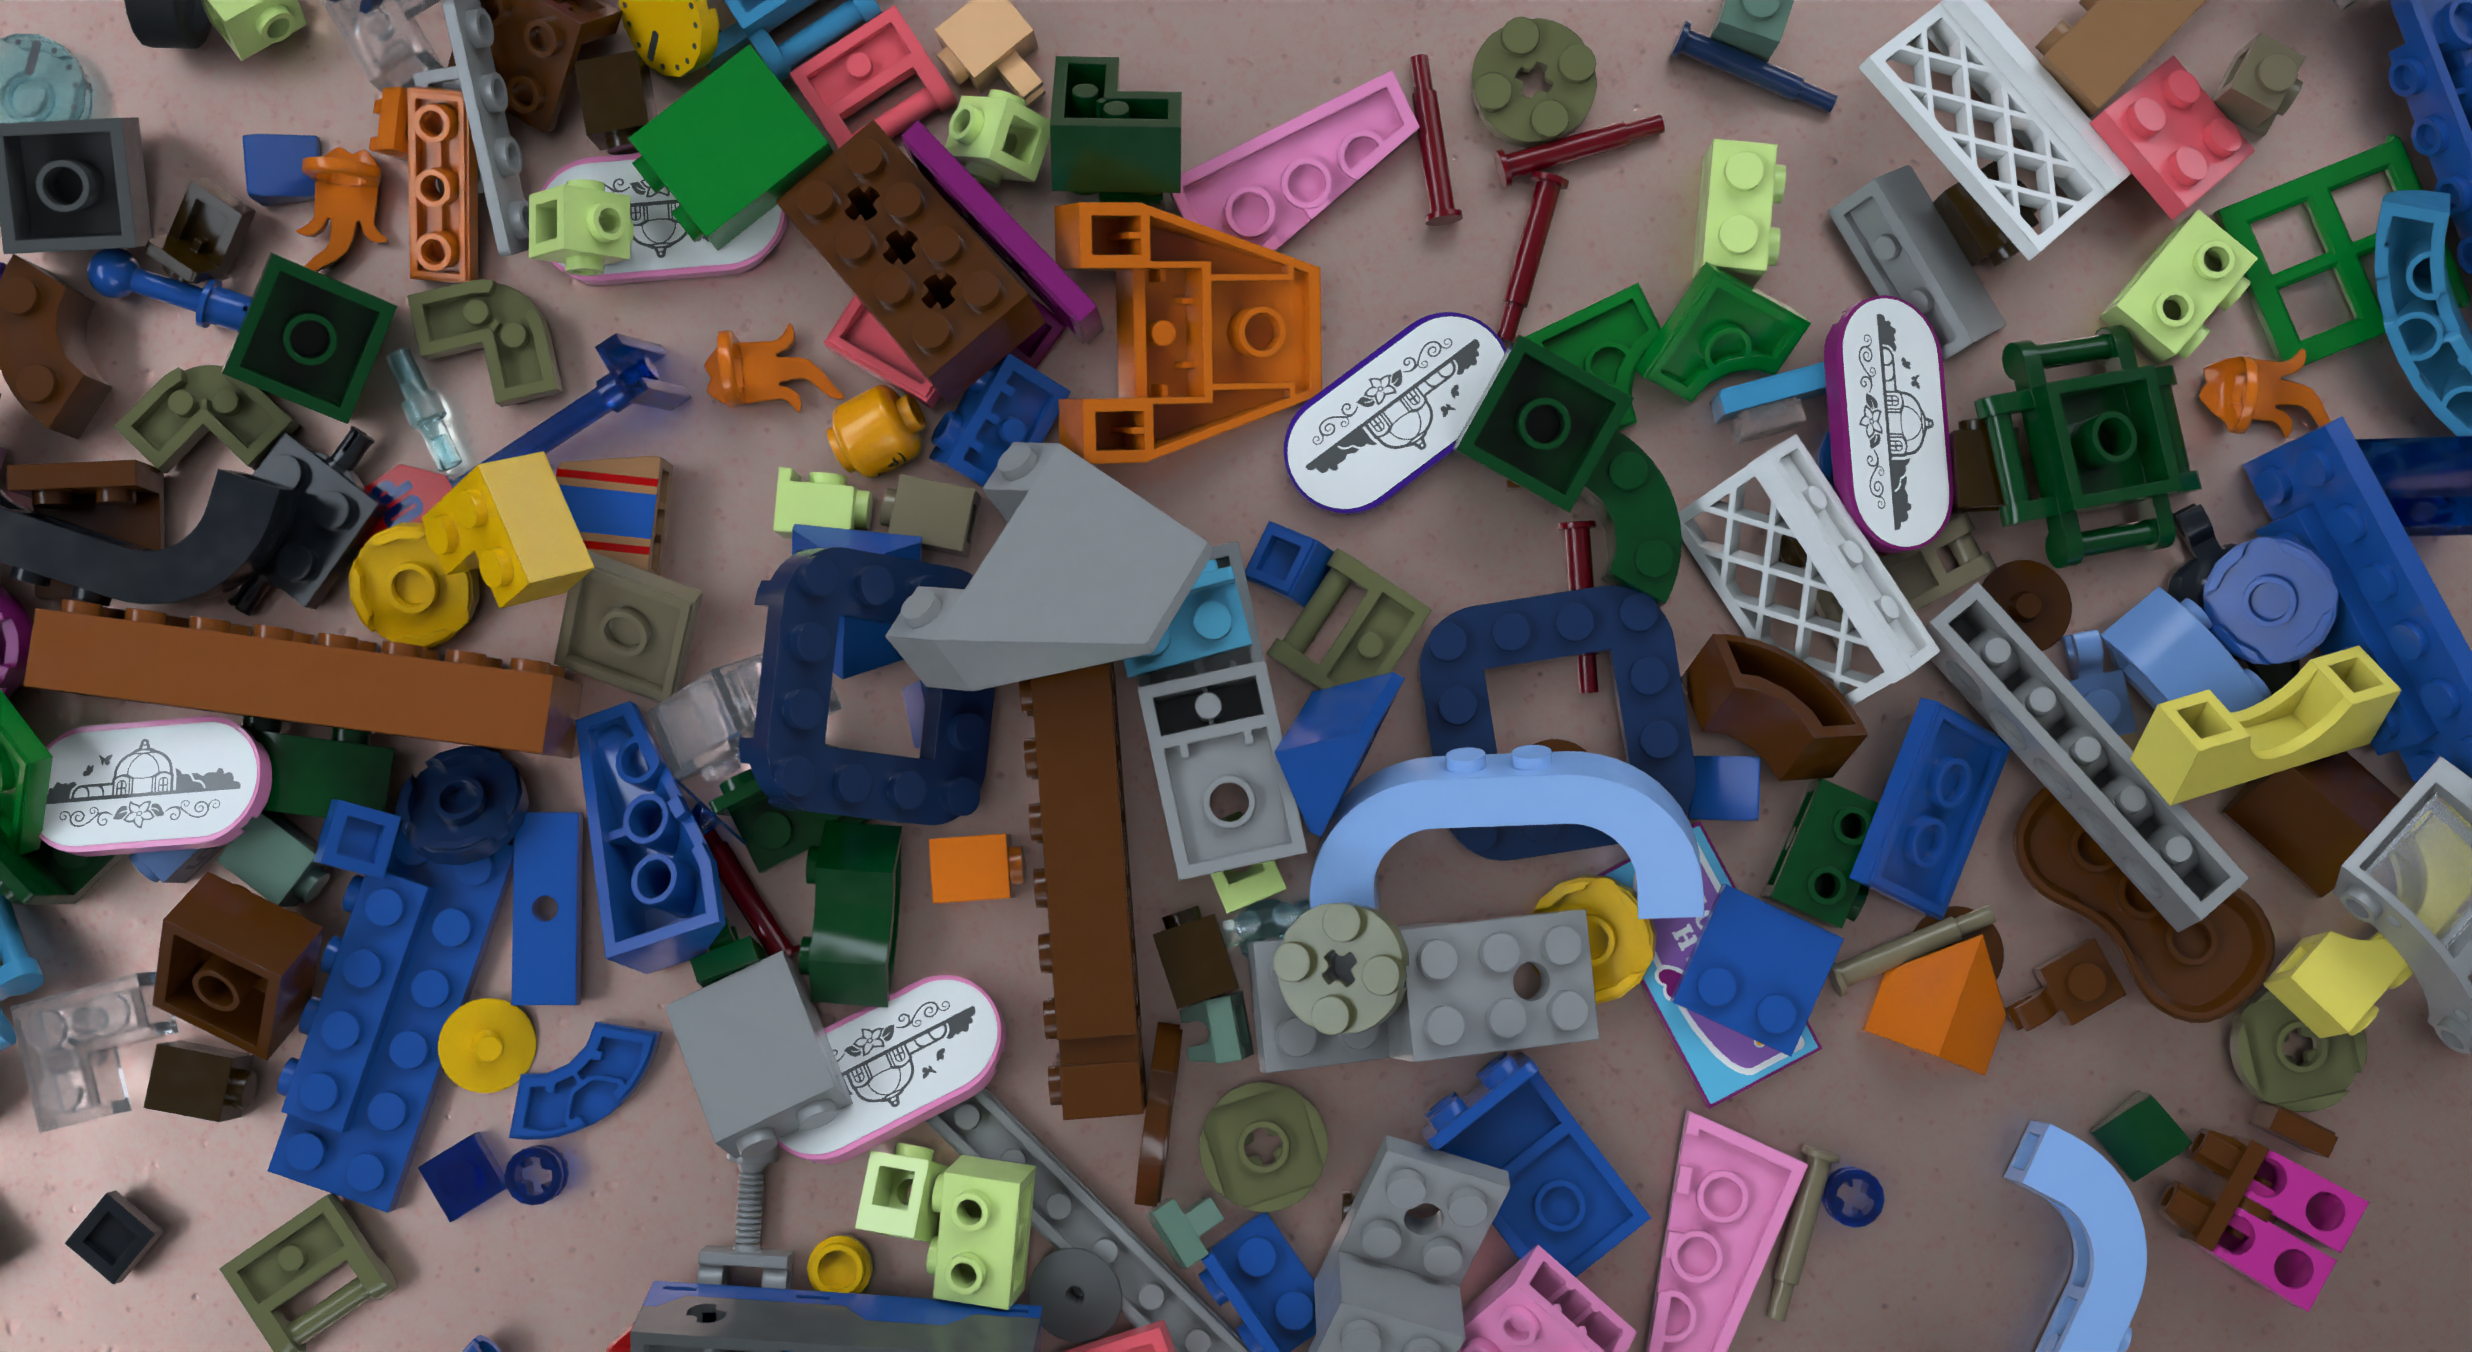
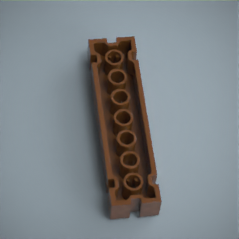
M1113 661L1019 681L1022 713H1027V716L1034 717L1035 738L1024 739L1027 778H1032V780L1038 779L1040 803L1029 804L1030 837L1032 843H1043L1045 868L1034 869L1035 903L1036 908H1048L1049 933L1038 935L1039 963L1041 974H1053L1054 997L1043 1000L1044 1030L1046 1040H1059L1060 1062H1053V1066H1048L1049 1097L1051 1106L1062 1105L1063 1120L1139 1115L1144 1113L1147 1104L1119 715Z

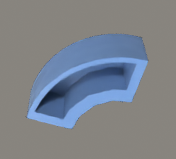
M2159 586L2100 635L2115 670L2123 669L2125 680L2137 690L2154 710L2160 703L2208 689L2211 690L2230 713L2247 709L2271 696V692L2264 681L2250 669H2242L2227 649L2209 631L2212 623L2200 606L2188 598L2179 603Z

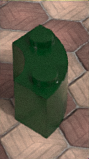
M1616 430L1579 498L1595 510L1606 531L1608 558L1601 580L1611 586L1627 587L1639 593H1644L1653 598L1660 608L1666 604L1679 570L1682 544L1679 514L1671 489L1656 464L1642 448Z
M242 716L241 726L249 730L256 741L262 743L271 761L272 786L267 804L263 810L327 818L332 799H337L385 812L394 748L370 745L371 732L332 727L330 740L281 734L282 721Z
M825 820L820 846H810L807 854L806 883L815 884V908L812 937L803 936L801 940L799 974L809 975L811 1002L888 1008L900 916L902 826Z

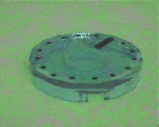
M15 33L0 39V123L90 119L93 89L88 75L84 73L82 65L78 62L79 60L70 50L40 34Z

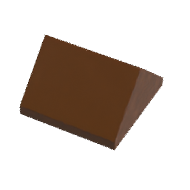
M2345 751L2248 781L2222 810L2221 814L2317 898H2322L2335 889L2343 863L2401 799Z

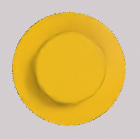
M834 1235L821 1241L811 1252L807 1264L808 1278L812 1287L816 1291L859 1294L868 1285L873 1270L872 1258L868 1249L862 1242L848 1235Z

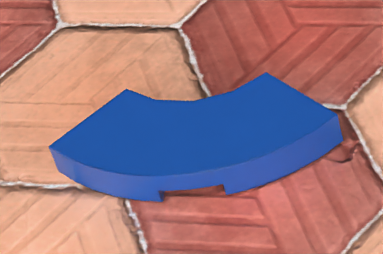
M603 1021L595 1022L586 1046L569 1064L547 1073L521 1074L509 1138L539 1140L560 1137L582 1130L610 1115L635 1092L645 1078L658 1051L662 1032Z

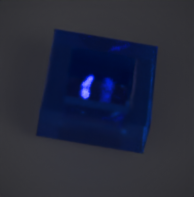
M480 1132L471 1134L418 1167L450 1223L511 1187Z

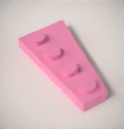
M1393 70L1182 173L1181 193L1169 194L1182 218L1276 251L1419 129L1420 126Z
M1686 1109L1645 1352L1728 1351L1809 1164Z

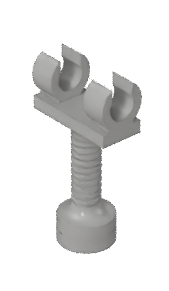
M778 1144L771 1151L754 1158L739 1157L735 1159L727 1153V1160L735 1162L739 1166V1170L742 1171L739 1172L740 1179H738V1183L741 1185H738V1190L740 1191L738 1192L739 1198H737V1203H739L737 1205L738 1211H736V1215L739 1216L736 1218L737 1224L735 1227L738 1229L735 1231V1235H737L735 1242L737 1243L734 1244V1247L706 1245L701 1249L698 1264L700 1265L697 1283L728 1285L729 1266L764 1268L762 1288L792 1289L794 1250L761 1249L760 1244H758L760 1242V1237L758 1236H761V1231H759L761 1225L759 1223L762 1222L760 1218L762 1216L760 1211L762 1210V1205L760 1204L763 1203V1199H761L763 1192L761 1191L764 1190V1186H762L764 1184L762 1179L764 1178V1173L762 1172L765 1171L768 1164L778 1162Z

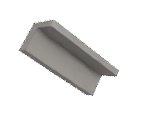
M1906 165L1874 178L1828 210L1879 296L1887 295L1903 299L1915 306L1927 318L1938 337L1943 362L2005 327V320L1911 166Z

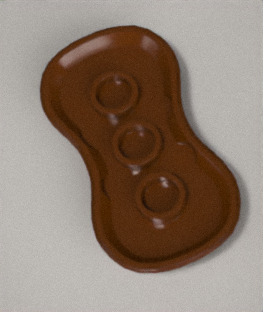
M2045 786L2024 808L2013 833V850L2025 878L2034 889L2050 901L2084 916L2097 925L2119 949L2139 990L2161 1012L2188 1023H2208L2233 1012L2264 981L2275 956V938L2264 911L2246 892L2238 888L2204 919L2177 932Z

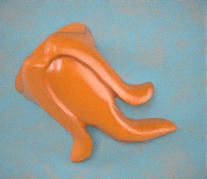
M337 147L323 157H307L302 159V173L315 181L314 216L307 225L297 229L296 232L305 237H316L325 231L328 221L331 219L329 244L322 252L314 256L305 267L319 272L338 262L352 247L359 223L363 233L372 243H388V239L375 226L381 169L366 149L351 154L347 150Z
M791 323L787 325L784 333L774 341L739 342L733 331H719L717 348L711 353L704 364L706 372L711 377L706 392L714 399L726 404L728 408L750 403L785 400L800 413L802 410L800 395L792 388L780 386L782 383L792 380H807L830 398L842 400L845 397L831 383L822 370L809 359L777 357L778 354L790 350L795 342V330Z
M2303 348L2286 361L2238 356L2214 362L2203 368L2206 383L2200 389L2198 396L2212 413L2225 422L2229 433L2244 434L2249 429L2252 420L2276 422L2284 436L2288 438L2292 431V420L2284 410L2277 408L2276 405L2302 406L2307 409L2319 426L2331 422L2322 401L2312 388L2281 378L2282 376L2296 373L2304 366L2306 351Z

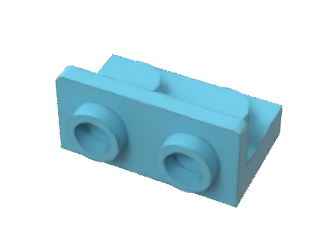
M1216 559L1207 562L1153 653L1123 659L1129 679L1252 646L1232 566L1219 569Z

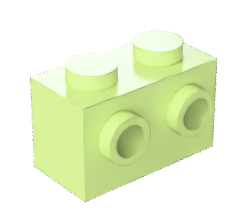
M1713 139L1702 159L1692 280L1696 278L1706 261L1752 286H1755L1765 274L1767 265L1776 266L1779 256L1781 232L1780 228L1771 227L1773 203L1780 204L1782 202L1786 181V166L1776 164L1778 144Z
M2197 209L2177 224L2100 315V318L2109 326L2122 325L2130 333L2133 346L2157 366L2177 354L2185 359L2209 334L2210 329L2203 323L2218 306L2223 311H2226L2248 288L2251 282L2243 275L2258 258Z
M961 1155L944 1171V1174L940 1173L937 1176L932 1195L933 1212L940 1213L938 1236L935 1235L931 1240L926 1263L927 1273L935 1275L933 1298L1009 1310L1024 1292L1036 1166Z

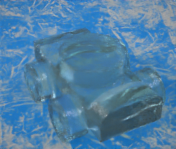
M1308 898L1295 901L1296 905L1289 902L1282 903L1277 899L1261 900L1249 905L1235 919L1222 921L1221 924L1227 948L1240 945L1242 954L1248 958L1247 942L1264 941V939L1277 937V939L1284 938L1285 933L1293 922L1310 910Z

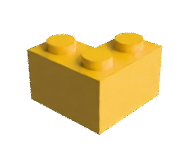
M544 451L478 464L421 518L425 526L427 543L430 549L438 556L445 575L479 568L484 582L491 588L500 609L566 593L595 568Z

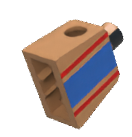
M659 456L560 462L557 467L556 480L586 549L660 576L674 465Z

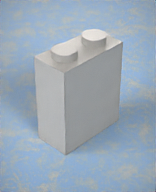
M783 951L665 1006L714 1142L735 1159L739 1157L754 1158L763 1155L777 1146V1139L800 1128L802 1130H813L822 1127L837 1117L838 1110L853 1104L815 1004L811 1002V994L804 976L799 974V967Z

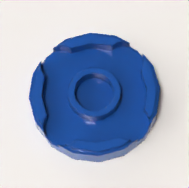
M2260 536L2238 543L2215 563L2204 584V611L2212 623L2210 632L2229 653L2252 664L2288 663L2304 658L2325 640L2338 615L2339 588L2331 567L2314 548L2290 537Z

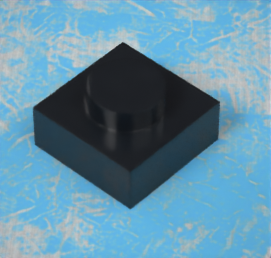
M115 1190L103 1196L65 1244L114 1285L122 1282L163 1234L164 1230Z

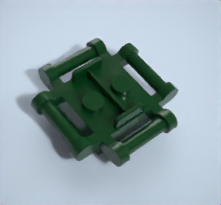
M2122 325L2100 328L2093 336L2036 345L2031 340L2008 343L2003 350L2002 364L2006 375L2014 380L2016 391L1992 395L1974 401L1978 421H1985L1999 479L2004 507L1998 509L2003 528L2046 519L2049 533L2045 540V552L2049 562L2055 568L2076 566L2082 562L2084 557L2141 546L2147 551L2170 547L2175 541L2176 530L2168 497L2202 489L2198 470L2191 471L2174 400L2172 386L2178 384L2174 366L2168 365L2155 368L2154 365L2138 367L2130 333ZM2098 360L2105 365L2107 372L2047 382L2044 369ZM2012 414H2022L2040 499L2030 500L2011 419ZM2137 502L2140 516L2136 522L2081 532L2077 513Z

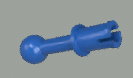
M120 248L100 250L91 258L87 268L88 280L99 294L109 298H122L134 292L196 312L197 326L208 328L213 324L237 332L252 298L222 288V282L218 279L211 278L205 287L201 288L142 269L132 254Z

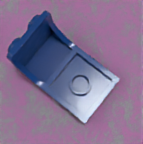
M1506 1051L1502 1052L1475 1074L1481 1082L1477 1087L1463 1098H1460L1455 1091L1451 1092L1424 1114L1430 1123L1420 1131L1434 1151H1443L1508 1171L1510 1189L1492 1224L1519 1259H1522L1536 1245H1540L1573 1276L1577 1277L1651 1219V1216L1539 1072L1538 1066L1523 1052H1520L1514 1058L1508 1055Z

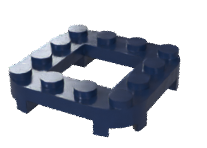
M831 547L796 550V554L779 566L771 580H761L754 605L768 607L754 737H739V756L741 763L750 764L756 782L769 797V804L791 811L920 825H941L959 816L970 815L977 809L987 767L995 687L977 691L927 687L919 758L825 746L839 616L892 625L900 614L903 603L914 593L918 586L965 589L974 575L962 569L850 548Z
M1611 585L1476 605L1450 614L1431 631L1424 643L1417 666V678L1420 683L1431 757L1446 756L1447 752L1464 747L1479 748L1485 751V754H1497L1484 670L1605 652L1609 653L1626 763L1645 772L1660 783L1673 796L1686 815L1695 792L1696 768L1675 639L1668 619L1650 596L1627 587ZM1579 824L1445 828L1452 838L1464 849L1476 856L1493 861L1518 860L1619 844L1606 833L1593 827Z

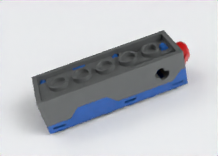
M653 1280L636 1321L608 1344L606 1352H1040L1042 1306L1013 1304L1009 1310L932 1298Z

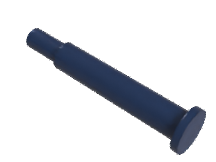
M1685 20L1670 56L1677 58L1679 53L1685 54L1792 101L1798 99L1830 113L1838 95L1805 82V78L1696 32L1690 29L1692 24L1690 21Z

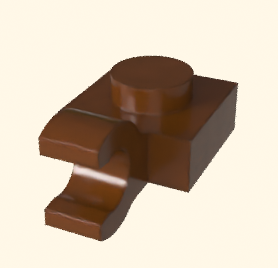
M2086 938L2032 969L2041 987L2013 1001L2004 1008L2016 1031L2022 1028L2025 1031H2030L2050 1020L2056 1013L2059 1015L2064 1026H2073L2127 994L2095 938Z

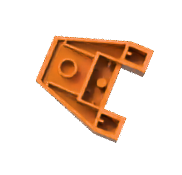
M1077 202L1054 206L1056 263L1063 271H1116L1118 398L1058 399L1060 444L1090 464L1146 463L1309 400L1322 391L1320 267L1139 202Z

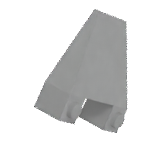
M1013 442L1009 449L1001 455L996 469L982 488L1006 520L1007 525L965 589L918 586L914 593L903 603L900 614L885 637L926 687L963 691H977L1151 654L1157 647L1214 550L1208 541L1062 444Z

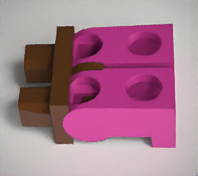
M2201 1128L2190 1145L2186 1158L2211 1171V1177L2201 1194L2183 1183L2173 1180L2166 1188L2156 1209L2175 1226L2181 1228L2178 1234L2179 1237L2235 1269L2287 1304L2309 1312L2337 1260L2274 1225L2275 1222H2281L2322 1248L2342 1253L2369 1201L2269 1150V1148L2253 1139L2236 1135L2231 1137Z

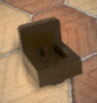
M206 177L191 180L169 233L150 238L144 252L163 264L162 268L169 276L181 282L198 284L211 278L228 275L256 211Z

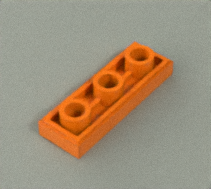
M421 86L407 88L410 279L452 283L478 280V161L462 90ZM437 177L444 184L443 195L436 188Z

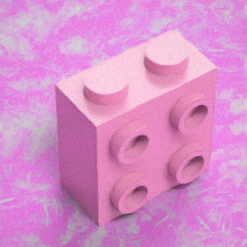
M1536 1245L1465 1307L1463 1319L1466 1338L1459 1352H1627L1637 1331L1540 1245Z

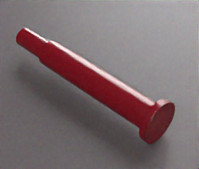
M1418 54L1410 57V66L1415 91L1412 94L1415 118L1420 126L1417 131L1430 213L1425 216V223L1428 226H1442L1462 220L1463 215L1462 210L1455 209L1437 91L1433 89L1428 55Z
M1657 114L1629 123L1624 121L1509 154H1505L1503 149L1496 150L1494 152L1496 169L1502 185L1509 187L1512 186V179L1629 146L1631 141L1665 132L1662 116Z
M1534 171L1532 173L1531 180L1536 182V186L1503 298L1505 306L1497 331V336L1503 342L1511 343L1516 336L1523 309L1527 308L1560 190L1567 189L1569 185L1567 179L1555 174Z
M1594 520L1558 523V530L1565 531L1569 591L1594 587L1590 528H1596V521ZM1599 653L1577 656L1580 694L1599 692L1596 655Z
M704 811L694 815L693 817L717 862L720 880L768 956L783 951L791 960L799 955L800 944L795 946L791 944L728 842H723Z

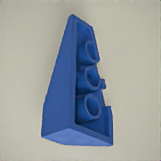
M628 701L575 720L605 958L644 974H650L690 961L691 958L704 954L726 925L717 862L637 704Z

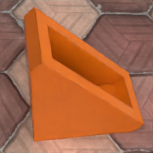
M1983 934L1883 972L1862 1030L1985 1076L2007 1015Z

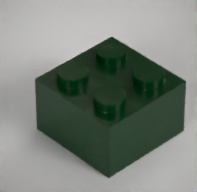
M270 252L223 364L222 374L348 424L397 306Z
M1518 335L1513 338L1452 449L1561 510L1570 513L1634 398L1529 339Z

